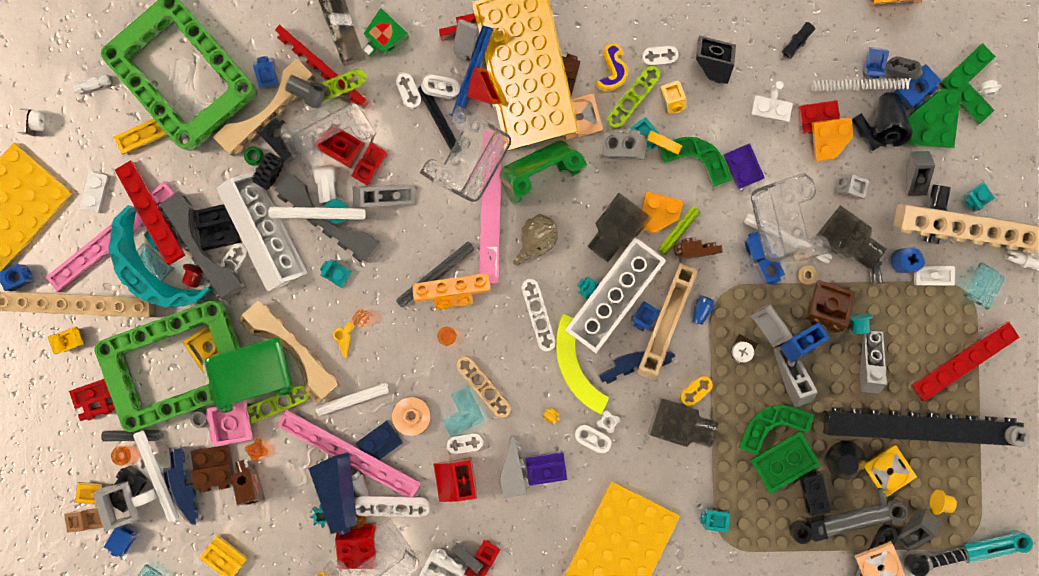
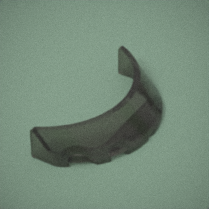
M319 0L342 64L347 66L366 60L346 1Z

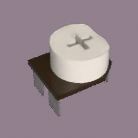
M20 109L28 111L26 116V132L17 133L35 137V131L44 130V114L32 109Z
M739 334L730 350L732 360L737 363L750 361L758 343Z

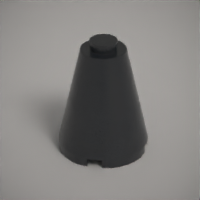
M886 92L879 98L872 134L873 142L881 147H886V144H893V147H898L908 143L912 138L913 130L901 100L896 93Z
M840 441L829 448L826 454V464L829 471L835 477L849 480L856 478L862 473L865 468L866 457L863 450L856 443Z

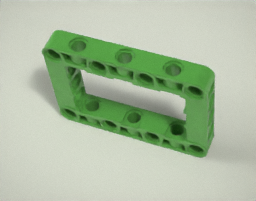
M157 0L101 49L102 59L172 141L185 151L196 149L197 146L250 102L257 93L254 84L180 0ZM175 2V5L169 9V5ZM172 22L179 27L178 29L229 86L227 87L228 90L218 99L215 98L214 102L203 112H198L199 115L189 124L183 121L130 59ZM199 30V34L193 37V33ZM116 52V56L111 59L112 54ZM224 58L223 62L217 65L218 59ZM140 80L139 86L135 87V83ZM244 86H248V90L245 93H241V89ZM162 108H165L164 113L162 115H159V111ZM189 136V141L183 144V139Z
M218 300L207 301L96 343L94 352L123 430L134 432L214 403L207 384L142 408L123 354L205 324L209 325L213 337L212 342L215 343L219 354L240 348L223 302ZM213 305L217 308L216 315H213L211 313V307ZM177 318L181 321L180 328L175 324ZM142 331L145 333L146 336L144 341L140 338V333ZM106 344L110 347L109 353L105 351ZM202 391L207 393V400L201 397ZM167 404L172 407L171 413L166 410ZM131 417L136 420L135 426L131 423Z

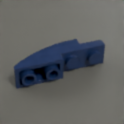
M645 351L633 352L612 359L615 367L598 374L601 382L606 381L609 384L617 380L616 376L622 373L626 376L634 372L635 367L639 369ZM666 352L662 366L673 362L672 358L676 357L675 354Z
M179 447L169 448L171 467L163 468L165 483L177 511L187 523L194 525L196 524V519H198V510L194 505V500H196L197 496L193 485L185 484L187 481L186 470H183L185 453Z

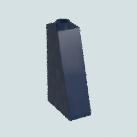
M347 452L335 455L308 468L331 534L338 532L340 535L351 532V527L357 525L350 457Z

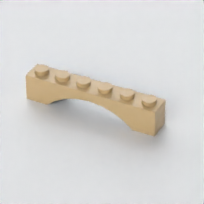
M298 58L283 70L278 92L262 112L246 121L226 124L213 136L228 154L232 156L235 154L239 155L249 141L252 142L258 137V132L261 129L265 128L276 115L280 116L284 113L286 106L290 102L293 103L299 98L285 91L286 83L291 75L297 76L309 83L314 82L313 80L316 78Z
M681 263L679 264L637 374L654 381L656 380L698 270Z
M258 301L241 315L239 322L251 335L266 339L280 338L283 348L290 353L302 373L305 392L317 404L335 390L338 386L335 377L330 373L328 374L323 369L321 362L315 360L310 355L309 350L297 342L296 336L284 328L282 321L275 318L265 304L262 305Z

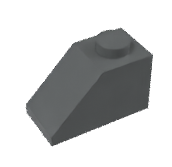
M910 151L906 166L908 196H921L928 193L935 169V163L930 151Z
M926 508L914 515L897 533V542L905 550L910 551L936 537L941 521Z

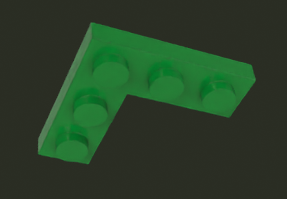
M983 43L973 50L939 83L944 89L962 90L960 106L977 124H981L995 111L969 84L996 57Z

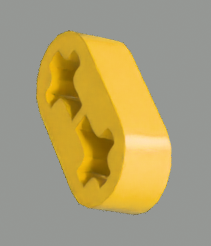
M650 131L646 139L677 155L682 148V145L653 131Z
M706 376L696 378L681 392V402L686 406L695 405L712 389L711 379ZM700 380H707V388H701L699 391H697V388L701 385L699 383ZM695 391L696 393L692 396L693 401L690 402L688 400L685 402V394H691Z

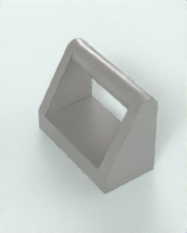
M771 304L762 306L750 315L772 347L793 338V335Z
M128 482L100 488L93 494L104 531L139 519L136 507L134 508L131 500L133 496ZM122 489L130 516L116 519L109 493Z

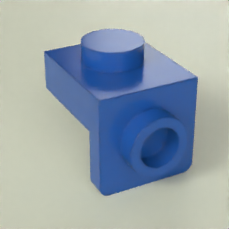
M869 47L863 68L869 77L879 78V76H886L885 66L889 50Z
M643 301L631 320L635 322L633 326L642 332L644 329L649 331L660 311Z

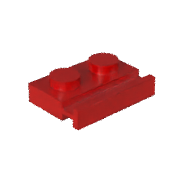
M838 100L798 106L802 134L812 133V122L840 119Z

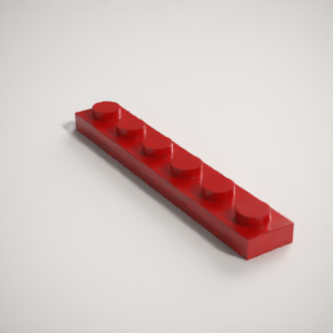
M280 24L275 29L278 34L277 38L284 45L289 43L293 47L291 50L298 57L303 55L307 59L306 63L313 70L318 68L322 72L320 75L326 81L339 76ZM339 79V87L345 89L344 81ZM355 89L346 92L351 97L349 101L356 107L361 105L365 108L368 105L367 99Z
M130 160L115 169L118 178L165 263L171 265L186 256L134 162Z
M1006 321L911 386L921 401L925 402L1020 337L1011 323Z

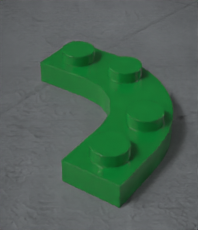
M681 137L672 140L682 145L678 155L657 146L663 164L684 157L698 159L706 168L712 187L732 180L725 160L719 150L711 143L700 138Z
M787 405L767 407L758 412L749 421L738 448L758 455L769 430L775 426L786 425L808 433L815 415Z

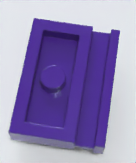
M750 143L723 155L738 190L765 178Z
M563 451L525 457L530 486L568 480Z

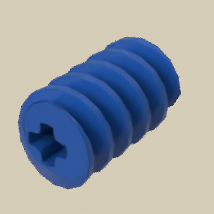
M910 247L896 250L891 256L890 263L897 273H908L921 270L925 265V259L919 249Z

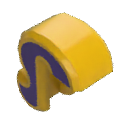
M609 43L603 52L611 76L595 83L598 90L604 92L617 90L623 86L628 77L626 64L618 59L622 57L623 50L616 43Z

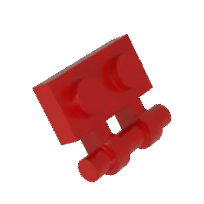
M105 379L69 391L74 408H83L84 412L78 414L80 421L95 419V416L107 415L115 410L113 402L109 404L107 398L111 396ZM99 401L100 407L92 409L90 404Z

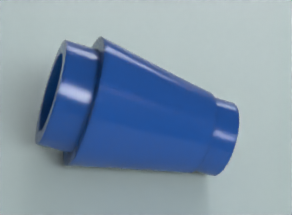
M700 295V298L696 301L692 321L703 325L715 307L713 305L715 301Z

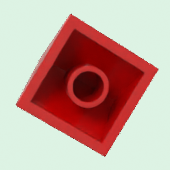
M333 124L314 144L317 150L350 169L365 146L364 142Z

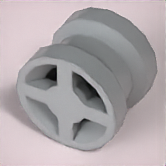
M1011 426L1005 432V439L1011 445L1023 447L1030 441L1031 435L1023 427Z

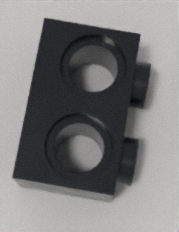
M275 118L258 134L284 162L289 164L303 151L302 139L296 133L292 135L288 131L290 127L283 119L279 121ZM280 128V136L273 137V131ZM289 142L294 143L292 151H286L285 147Z
M130 465L120 469L116 475L117 481L115 484L128 482V475L132 476L134 483H129L132 496L135 497L141 493L149 479L141 471ZM122 489L109 493L113 507L122 513L128 511L125 498L122 501L117 497L118 491L123 494Z
M815 471L799 477L806 513L812 517L831 513L823 474Z

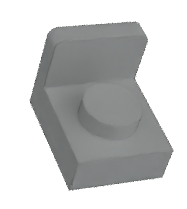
M840 174L836 192L865 199L870 180L854 174Z

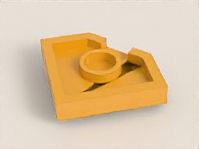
M851 117L812 122L815 161L837 158L853 138Z
M647 191L636 229L655 234L679 220L684 201Z

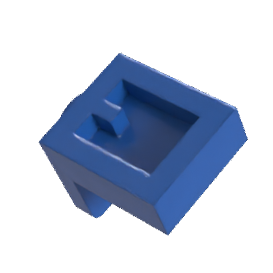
M268 56L257 58L253 68L259 88L278 84L274 59L268 58Z

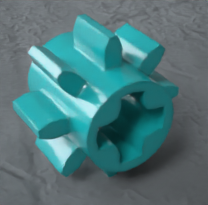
M590 277L586 281L581 279L577 285L580 288L578 293L588 300L599 284Z
M320 504L319 509L315 506L312 508L315 513L310 515V518H314V526L321 524V528H324L327 521L325 516L322 519L319 517L323 512Z

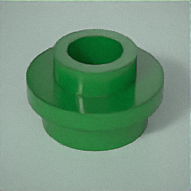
M249 147L244 153L245 161L252 166H257L264 157L262 150L258 147ZM253 153L257 154V158L255 160H252L251 158Z

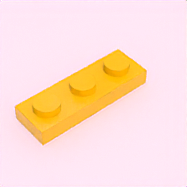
M153 118L113 137L120 153L124 155L167 136V133Z

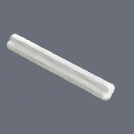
M384 383L315 407V411L318 416L387 394L389 388Z

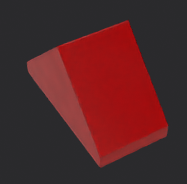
M475 68L472 73L467 97L488 104L502 103L487 69Z

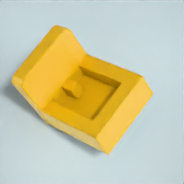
M77 326L48 336L53 354L67 352L83 345Z
M77 482L74 502L95 504V507H97L93 494L102 488V484Z

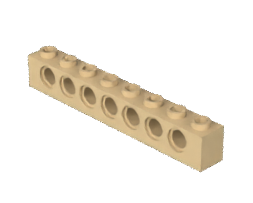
M901 203L897 205L893 226L900 228V232L912 234V230L918 231V235L930 236V233L936 234L935 237L948 239V236L954 237L953 240L961 242L971 239V243L983 245V242H989V246L999 248L1003 244L1006 245L1007 249L1018 250L1019 247H1023V251L1036 253V250H1039L1038 225ZM919 217V222L916 224V218ZM937 219V225L934 227V222Z
M0 292V311L126 317H155L156 314L155 304L137 297Z

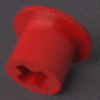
M184 264L183 269L185 273L182 283L197 288L203 277V270L194 264Z

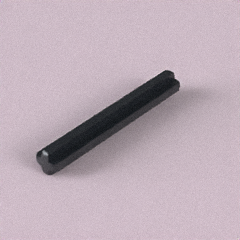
M421 86L418 87V91L452 154L459 152L461 147L433 96L425 94Z

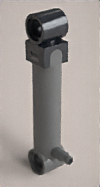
M878 488L880 504L825 517L815 516L806 518L807 525L802 521H795L790 525L789 533L798 543L807 544L811 540L816 542L828 539V536L892 521L902 522L907 518L908 510L904 504L895 499L887 500L884 489ZM898 507V512L892 515L893 508ZM804 528V534L797 536L798 530Z

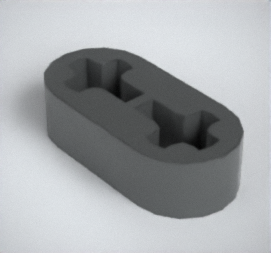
M893 57L886 64L889 74L895 77L916 80L923 74L921 64L915 60Z
M458 542L452 546L451 550L475 573H478L483 565Z

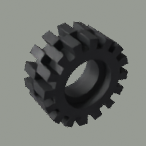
M268 152L262 158V161L259 162V166L253 174L252 182L266 190L272 187L273 182L275 183L276 178L279 177V173L282 171L284 160Z

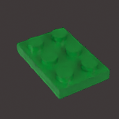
M801 431L794 433L750 459L769 494L774 493L820 466L819 461Z

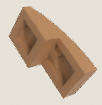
M97 508L64 514L67 533L103 528Z

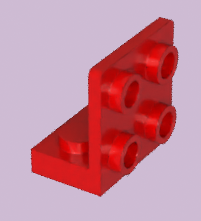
M357 524L350 528L351 532L340 535L339 532L336 533L335 545L339 569L377 568L375 550L376 524Z

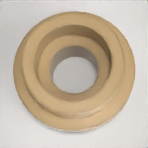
M803 266L798 271V279L802 284H813L817 279V271L812 266ZM807 271L811 273L809 279L805 277Z

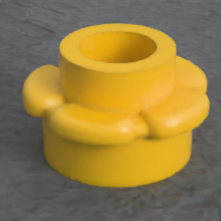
M553 408L549 410L544 409L542 417L548 423L554 425L557 421H560L558 418L559 413Z

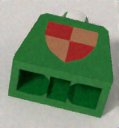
M380 8L364 32V36L369 42L362 50L369 57L377 50L383 55H387L406 41L409 36L400 25Z

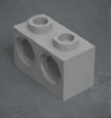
M612 130V133H605L602 156L610 159L645 160L647 136L641 135V131L629 130V133H624L621 130Z

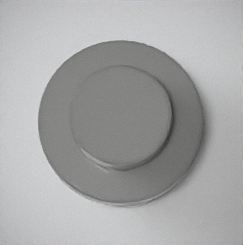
M204 409L193 411L190 416L191 424L196 428L206 427L209 424L206 419L207 411Z

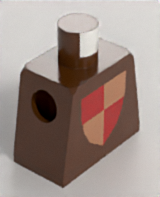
M247 460L236 462L238 473L231 475L236 504L250 505L265 500L257 471L249 469Z

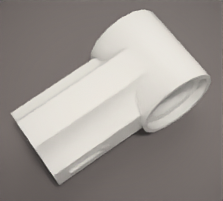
M334 165L314 167V179L318 186L320 204H326L331 199H337L334 183L336 181Z

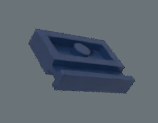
M385 421L355 444L361 451L380 460L400 446L403 441L390 423Z

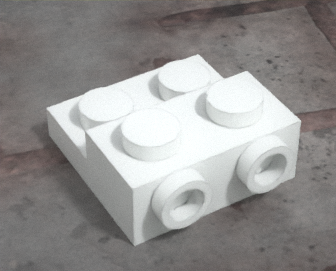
M432 549L419 576H463L467 566L459 558L452 559L448 557L447 553L442 549Z

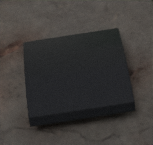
M224 204L194 211L196 228L199 231L201 249L203 251L241 243L238 231Z

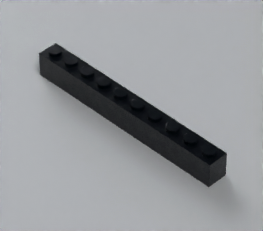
M831 407V410H824L823 433L836 436L1015 446L1006 441L1005 432L1011 426L1024 428V423L1017 422V418L1004 417L1003 421L997 420V417L985 416V419H978L976 415H966V418H959L958 414H946V417H939V413H927V416H920V412L908 411V415H901V411L889 410L888 414L881 413V410L869 409V413H866L858 408H850L849 412L843 411V408Z

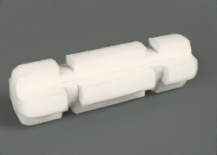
M103 74L100 77L83 80L82 83L76 82L72 85L75 93L80 94L84 90L90 91L100 88L102 85L107 86L111 84V78L108 74Z

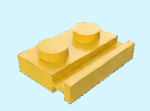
M217 535L199 559L221 576H235L248 557Z

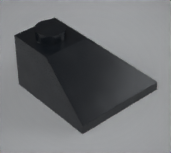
M699 36L696 60L709 80L728 84L735 65L736 44Z

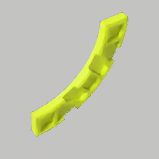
M562 314L556 338V353L561 373L575 396L590 409L602 415L609 397L593 387L582 373L576 356V338L565 330L574 318Z

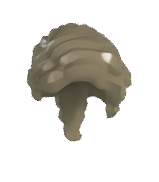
M538 214L534 218L526 220V224L521 230V243L523 246L513 264L520 265L521 262H525L533 255L541 256L553 248L558 239L557 226L553 219Z

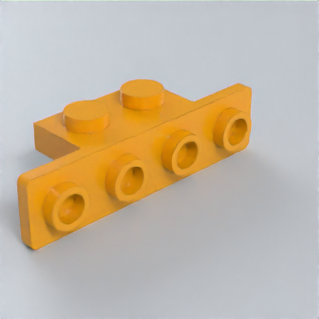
M488 273L415 283L412 285L414 301L433 299L436 309H448L449 307L456 306L465 307L474 304L472 294L491 290Z

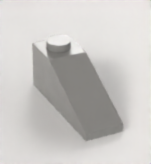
M459 19L453 49L458 59L463 61L471 60L479 37L477 25Z
M414 185L352 186L353 206L374 207L415 204Z
M781 346L775 348L773 351L784 385L795 408L813 402L818 391L800 358L791 363L781 349Z

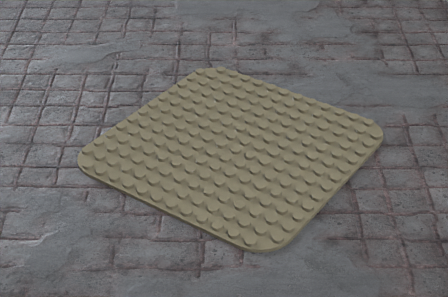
M870 282L830 283L855 292L850 315L872 314L873 318L869 319L870 331L883 332L887 385L880 394L860 391L859 374L863 334L852 333V323L850 320L848 327L838 333L831 332L828 329L829 327L821 325L830 339L800 358L818 391L813 402L797 407L800 410L815 415L810 429L806 433L786 425L775 426L766 434L758 454L794 433L802 432L820 463V466L810 472L818 471L823 474L831 513L817 515L820 517L880 504L878 489L865 469L859 476L849 480L837 478L829 471L826 464V454L831 446L840 441L856 443L863 450L866 462L895 444L917 478L887 497V500L895 499L906 506L908 515L904 521H892L828 536V539L816 542L811 540L807 544L798 543L789 533V527L793 522L802 521L807 525L806 518L812 517L806 513L799 478L769 494L750 462V459L757 455L738 447L749 421L758 412L774 405L795 407L786 391L773 351L786 342L772 347L750 315L762 306L771 304L793 337L813 326L806 319L809 302L813 298L816 283L810 285L802 283L773 285L742 284L724 292L716 301L715 307L711 312L710 340L711 381L713 384L711 389L713 510L731 513L728 533L719 532L727 543L747 552L868 550L881 526L890 525L898 533L917 513L926 508L931 512L929 502L935 490H942L945 495L953 496L957 502L956 509L951 514L942 512L939 515H935L941 521L936 537L912 550L955 548L967 542L975 534L982 517L981 444L836 436L823 433L824 410H831V407L843 408V411L849 412L850 408H858L866 413H869V409L881 410V413L888 414L889 410L901 411V415H908V411L920 412V416H927V413H939V417H946V414H958L959 418H966V415H976L980 419L979 365L925 402L921 401L911 386L978 341L977 309L966 291L957 285H914V282H883L870 284ZM739 334L758 343L752 359L744 363H737L732 360L730 351ZM888 468L887 474L891 475L893 473V469ZM876 474L875 477L877 478L879 483L883 484ZM898 507L893 508L892 515L898 512ZM799 529L797 536H802L805 529ZM884 533V536H891V533ZM897 541L895 542V550H905Z

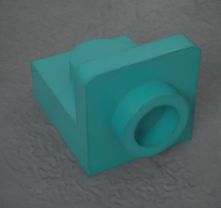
M646 117L630 127L631 130L641 131V135L647 137L650 131L659 134ZM647 140L646 152L656 148L658 145Z
M984 182L963 195L966 206L973 210V212L981 210L984 205L995 198Z
M332 259L325 261L320 268V271H322L320 276L328 279L340 288L344 286L352 271Z
M705 508V511L701 512L700 524H703L705 530L728 533L731 513Z

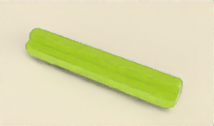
M694 206L690 208L658 248L662 254H668L700 214L699 209Z

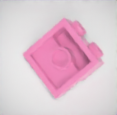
M246 401L236 403V406L233 407L234 410L228 413L216 412L215 406L207 408L206 419L210 424V440L213 442V446L253 439Z

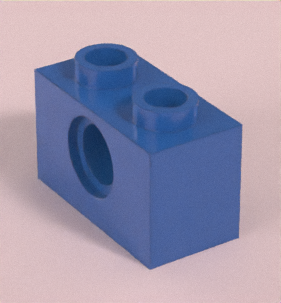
M927 64L921 66L923 74L920 78L910 80L908 90L906 89L905 82L904 90L901 84L900 90L897 88L893 91V93L899 96L902 105L906 109L911 107L917 108L924 102L922 98L926 94L930 96L938 89L936 85L941 80ZM915 84L920 86V93L915 90Z
M817 323L788 340L781 346V349L792 363L818 348L830 338L821 324Z

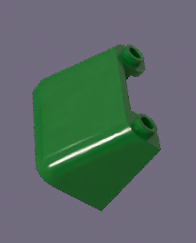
M556 141L504 166L500 171L499 177L512 205L521 202V197L526 196L530 192L532 185L528 178L529 176L556 164L559 172L568 171L572 177L581 173L587 166L582 154L568 143Z
M280 338L269 339L214 355L203 361L204 374L216 412L228 413L234 410L233 407L238 402L271 392L279 393L280 396L290 393V390H293Z

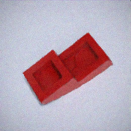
M474 13L456 17L457 25L459 19L472 24L476 22ZM457 25L439 29L441 41L455 37Z
M370 142L351 177L368 186L388 151Z
M483 540L474 555V558L483 567L478 573H475L468 566L464 574L466 576H486L501 549Z

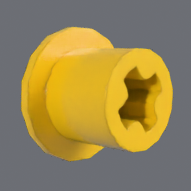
M935 490L930 497V510L933 514L939 515L942 512L951 514L955 511L957 502L953 496L945 495L942 490Z

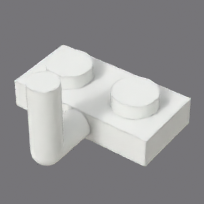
M778 81L773 85L770 98L755 95L750 115L788 123L793 103L777 100L779 90L784 86L783 82Z

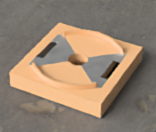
M594 94L573 98L575 116L581 113L583 119L577 120L579 132L565 135L566 141L603 131ZM591 107L593 108V112H594V115H595V118H594V119H593L592 112H591V109H590Z
M891 541L855 555L862 576H905ZM879 565H884L882 570H877Z

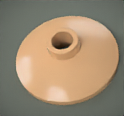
M408 397L402 399L393 409V424L404 435H418L430 423V410L426 403L418 398ZM413 412L415 419H410L408 417L409 413Z

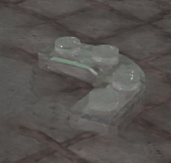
M175 59L172 81L174 95L179 105L196 118L199 115L198 112H203L213 102L201 99L194 89L196 62Z

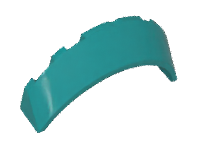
M127 205L113 219L110 244L108 245L109 255H111L113 269L123 285L129 288L132 294L158 306L181 307L194 304L212 292L213 287L206 286L202 290H184L172 287L157 279L145 267L138 255L134 242V220L137 212L134 206Z

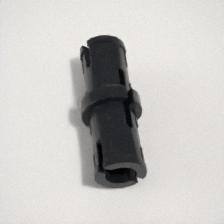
M805 22L799 32L791 37L792 40L782 50L783 55L791 59L797 50L806 44L807 38L816 30L814 25L810 22Z
M862 113L854 117L852 122L861 133L860 137L865 139L872 151L879 148L880 146L873 142L872 134L874 127L869 125Z

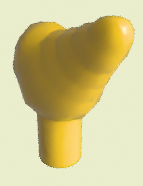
M350 320L344 328H337L333 332V338L337 341L344 358L348 355L351 338L350 332L356 325Z

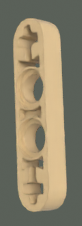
M461 357L456 364L461 375L497 417H507L511 411L507 400L470 357ZM462 360L470 362L468 366L471 370L474 367L477 369L469 378L466 376L469 371L466 368L461 369ZM476 374L483 377V383L480 385H475L472 382V377ZM487 389L494 390V399L488 400L485 398L484 393ZM498 397L502 399L498 401L500 405L507 406L505 414L497 412L499 408L496 404L494 407L491 405Z

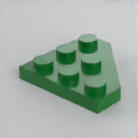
M939 89L930 99L916 108L908 116L913 134L911 135V140L906 144L954 148L962 90Z

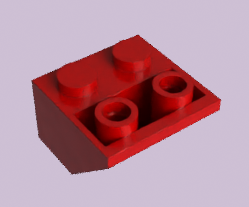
M471 457L433 464L439 502H459L477 499Z

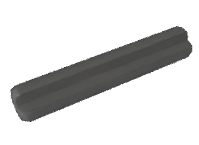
M136 430L134 432L103 431L101 439L103 442L135 441L133 435L144 431L148 441H158L160 433L158 430Z

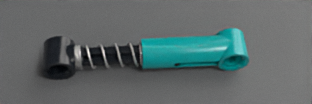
M1012 531L1007 535L964 544L961 546V549L956 548L955 551L939 552L938 555L919 556L911 554L906 557L904 566L914 576H926L933 568H941L944 565L949 566L952 563L958 564V562L965 561L967 564L1018 552L1027 553L1033 547V540L1025 533ZM1022 538V543L1018 546L1017 542ZM920 562L919 568L914 570V564Z

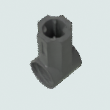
M291 75L286 83L285 91L304 99L308 106L319 108L323 101L326 87L318 82L309 83L297 76Z

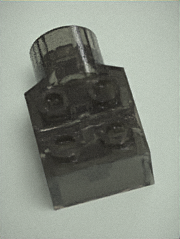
M618 193L595 223L598 232L588 244V247L599 257L609 262L620 247H628L632 240L639 236L653 217L626 196Z
M841 205L817 233L815 239L845 262L855 259L869 270L876 265L887 250V248L871 238L872 227Z
M659 397L648 434L685 447L694 442L710 448L717 433L718 422L701 417L699 410Z

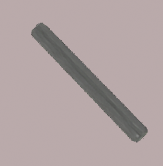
M469 241L466 242L417 283L438 280L474 250L473 245ZM413 287L396 300L400 307L406 306L414 299Z

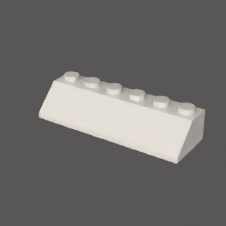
M253 172L229 178L216 189L268 292L308 273L281 218L269 217V207L275 206L267 190L252 182L253 174L255 173Z
M635 237L565 330L593 352L597 353L666 260Z

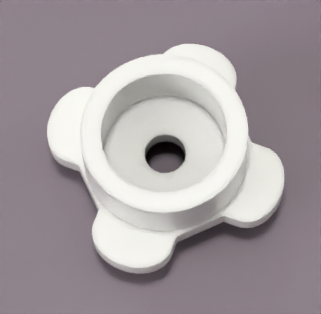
M990 80L981 84V91L978 93L991 97L996 95L1002 87L1000 84L997 85L996 81Z
M606 410L602 413L603 416L601 420H598L597 425L599 428L603 427L608 433H613L620 419L618 416L611 415Z

